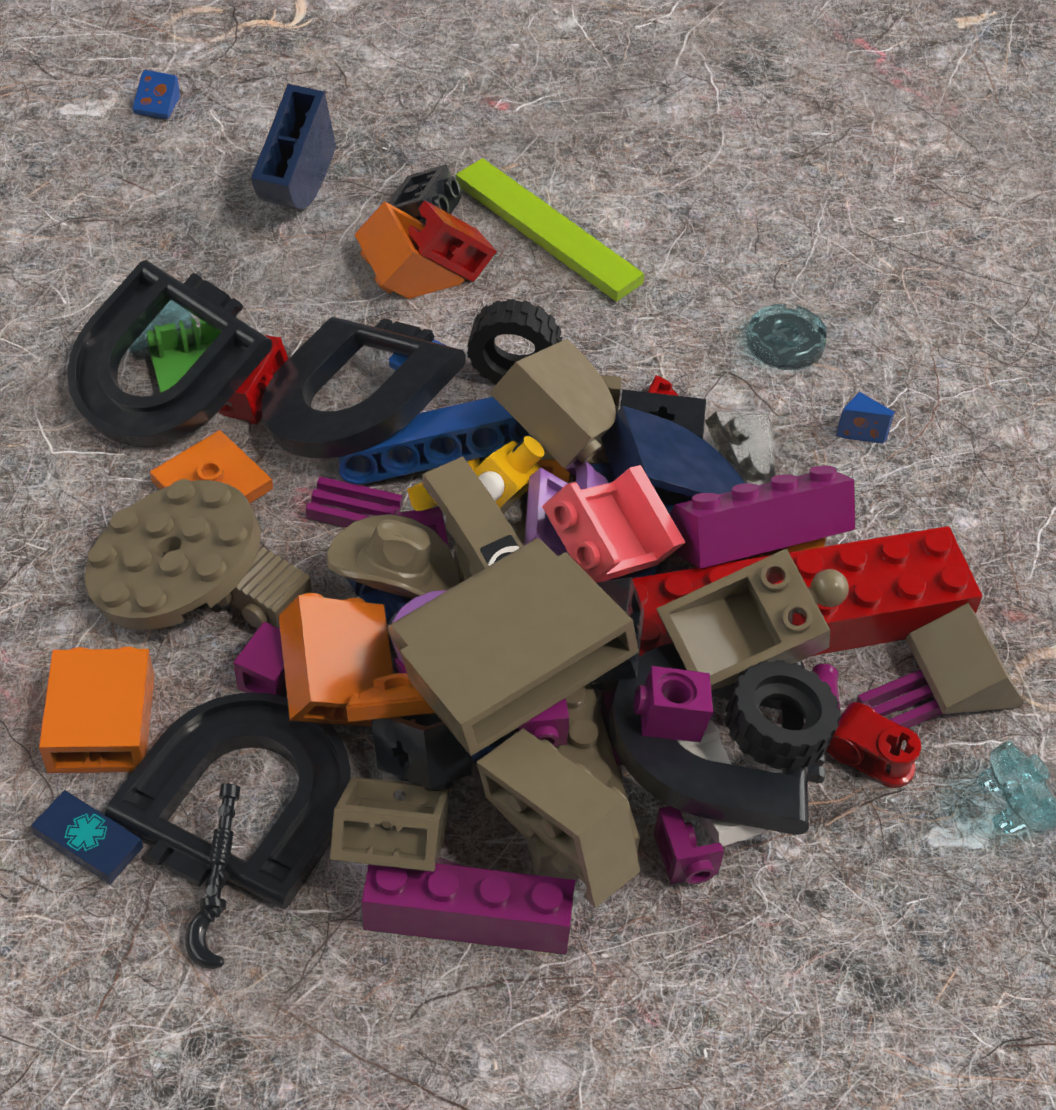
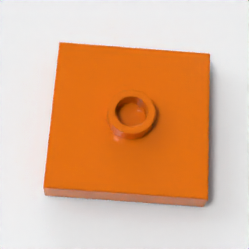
M218 430L150 471L151 482L159 490L181 479L189 481L211 480L222 482L238 489L247 498L249 503H252L273 489L272 478L221 430Z

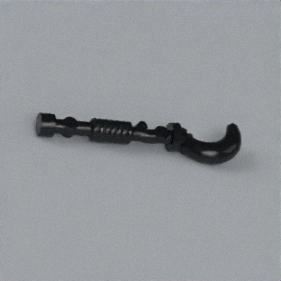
M229 783L221 784L219 798L222 799V805L218 810L220 815L219 825L213 832L209 864L212 865L208 887L206 888L208 896L200 900V908L202 910L191 920L185 934V946L189 957L195 964L207 969H215L224 965V958L215 955L209 950L206 943V932L210 923L215 921V917H220L223 910H226V900L220 898L221 882L227 881L230 878V874L225 870V867L229 866L234 835V832L231 830L232 818L235 816L234 804L235 801L239 800L241 790L240 786Z

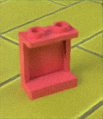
M641 465L628 468L611 483L582 490L576 482L566 484L542 506L569 555L596 583L656 566L686 543Z

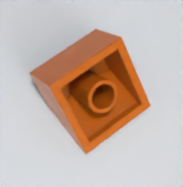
M385 201L354 234L362 248L360 251L361 256L372 266L376 274L374 277L376 283L387 293L392 294L396 292L410 299L461 285L465 280V277L422 256L417 251L420 247L410 237L408 227L412 225L422 231L426 223Z

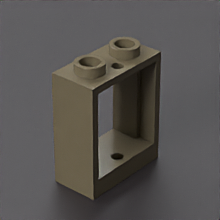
M352 776L334 809L330 860L434 872L446 835L450 788L442 791H428L424 789V786L416 783ZM402 790L405 793V798L402 800L395 798L394 792Z

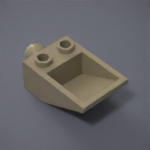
M786 548L656 609L685 669L710 673L711 690L737 683L739 677L744 675L747 668L750 666L755 667L759 662L781 660L785 661V663L793 664L829 648L830 628L817 604L824 607L840 605L848 595L849 586L847 579L842 573L833 569H826L817 573L812 579L810 587H807ZM780 580H783V582L780 584H774ZM793 614H801L805 623L800 626L792 625Z

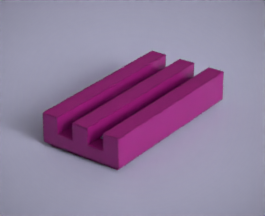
M319 476L317 490H313L311 495L312 501L311 503L308 502L306 506V518L348 527L355 521L370 517L363 515V513L370 515H396L403 506V495ZM322 504L331 505V506H335V507H339V508H344V509H346V511H345V510H341V509H336V508L328 507V506H323Z
M918 670L859 694L856 702L865 704L874 709L878 714L886 716L898 710L903 711L913 707L915 703L934 695L929 685H927L928 683L922 671ZM934 700L889 720L903 727L910 728L941 715L942 711L937 701Z

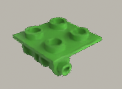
M190 318V329H185L183 320L178 321L179 331H176L175 323L161 326L153 325L154 330L146 331L147 343L160 393L175 385L221 332L199 319L200 327H197L195 318Z

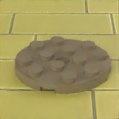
M181 479L168 487L147 495L130 507L116 512L112 516L108 527L88 552L85 585L89 597L104 617L124 628L153 630L184 622L183 614L196 609L204 603H207L211 608L220 602L240 583L251 568L261 541V528L255 512L242 492L218 481H189Z

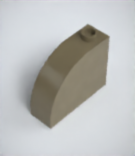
M565 339L515 362L490 392L564 469L575 463L577 459L582 464L588 462L602 447L598 440L613 425L616 417L613 397L606 383L590 361L569 339Z

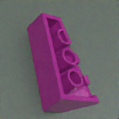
M823 465L812 467L809 469V473L799 476L789 474L777 475L771 478V482L765 484H738L732 487L731 492L696 494L692 497V501L675 504L669 514L686 542L673 553L701 569L856 530L854 479L837 472L833 466Z
M438 857L434 872L368 864L362 896L363 930L567 955L575 880L472 868Z

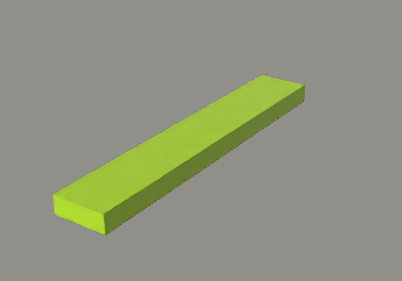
M481 158L455 175L462 190L614 301H619L644 283L645 273L484 158Z

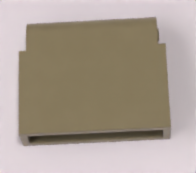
M539 538L527 543L388 625L390 636L401 654L411 684L470 756L639 653L633 620L567 552L557 556Z

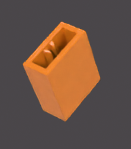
M318 593L298 595L279 615L290 721L372 727L371 720L349 722L346 707L350 697L355 692L360 695L362 692L374 687V679L393 674L384 605L365 603V600L361 598L339 600L323 598Z
M126 646L118 649L75 647L68 650H52L39 750L47 773L133 772L147 755L155 677L149 649H137Z

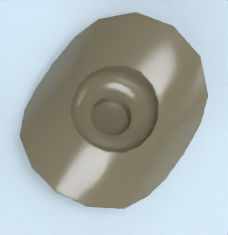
M389 514L373 515L355 521L335 536L326 553L328 569L340 576L378 590L411 599L431 591L449 590L460 583L459 569L448 545L434 530L412 518Z

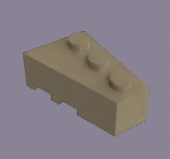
M522 728L477 761L486 798L528 841L537 835L556 854L551 859V864L561 874L570 868L585 883L587 891L584 893V897L594 908L641 872L629 816L631 808L625 795L616 787H607L594 778L590 771L581 763L576 762L574 764L562 756L548 740H539Z

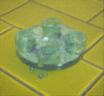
M1011 741L1003 742L990 751V767L977 776L980 787L988 785L991 792L999 790L1007 802L1008 807L992 818L994 827L996 829L1004 827L1007 834L1026 826L1036 833L1045 834L1051 831L1056 826V798L1052 796L1045 782L1050 777L1046 765L1036 754L1027 757Z

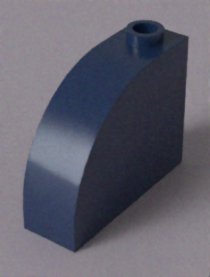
M292 84L287 85L251 176L253 188L260 200L304 209L315 199L336 149L325 91Z
M622 405L616 414L613 425L601 437L614 479L616 480L628 468L641 465L669 514L675 504L692 501V497L696 494H722L731 492L732 487L735 485L745 484L734 467L705 440L672 421Z

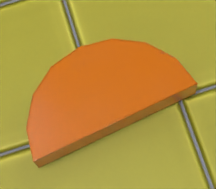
M395 673L374 679V687L362 692L360 695L355 692L350 697L346 707L349 722L435 713L411 684L407 673Z

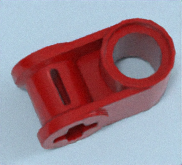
M858 702L848 704L841 714L838 722L839 726L826 749L827 752L837 761L856 768L876 779L882 785L890 788H900L908 785L914 777L916 770L915 761L919 758L922 749L921 740L918 735L911 729L878 714L874 709ZM903 740L906 741L905 751L901 749ZM888 764L892 765L890 774L886 772Z

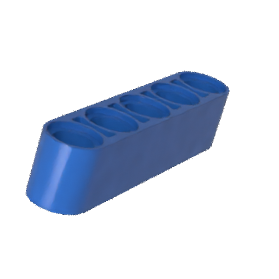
M494 397L419 413L403 429L381 443L353 454L339 456V474L348 483L355 485L366 484L437 468L462 456L466 461L486 457L511 441L519 443L525 436H532Z

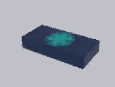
M66 790L31 825L35 836L110 885L143 849L141 838Z

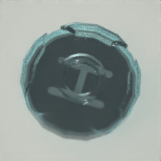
M774 304L763 307L752 316L746 334L747 346L755 358L768 366L780 370H800L812 366L821 359L827 343L826 326L817 315L800 306H797L796 310L786 308L787 304Z

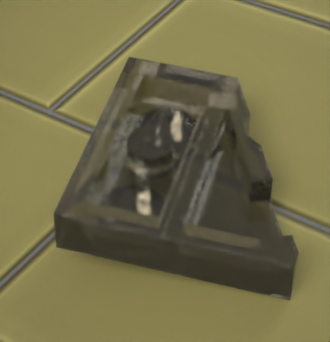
M715 412L705 420L718 452L734 467L745 483L760 485L771 482V478L776 475L771 420L768 414Z

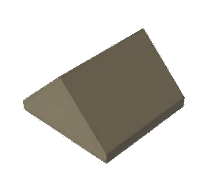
M969 603L909 633L906 641L942 714L1020 708L1024 703L986 629Z

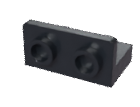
M445 164L407 176L389 204L418 220L422 218L418 208L424 200L452 214L461 199V190L457 179L451 176Z

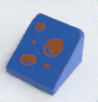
M144 70L140 77L133 105V113L169 119L180 98L177 76Z
M859 392L843 408L836 435L845 439L884 444L888 438L895 412Z

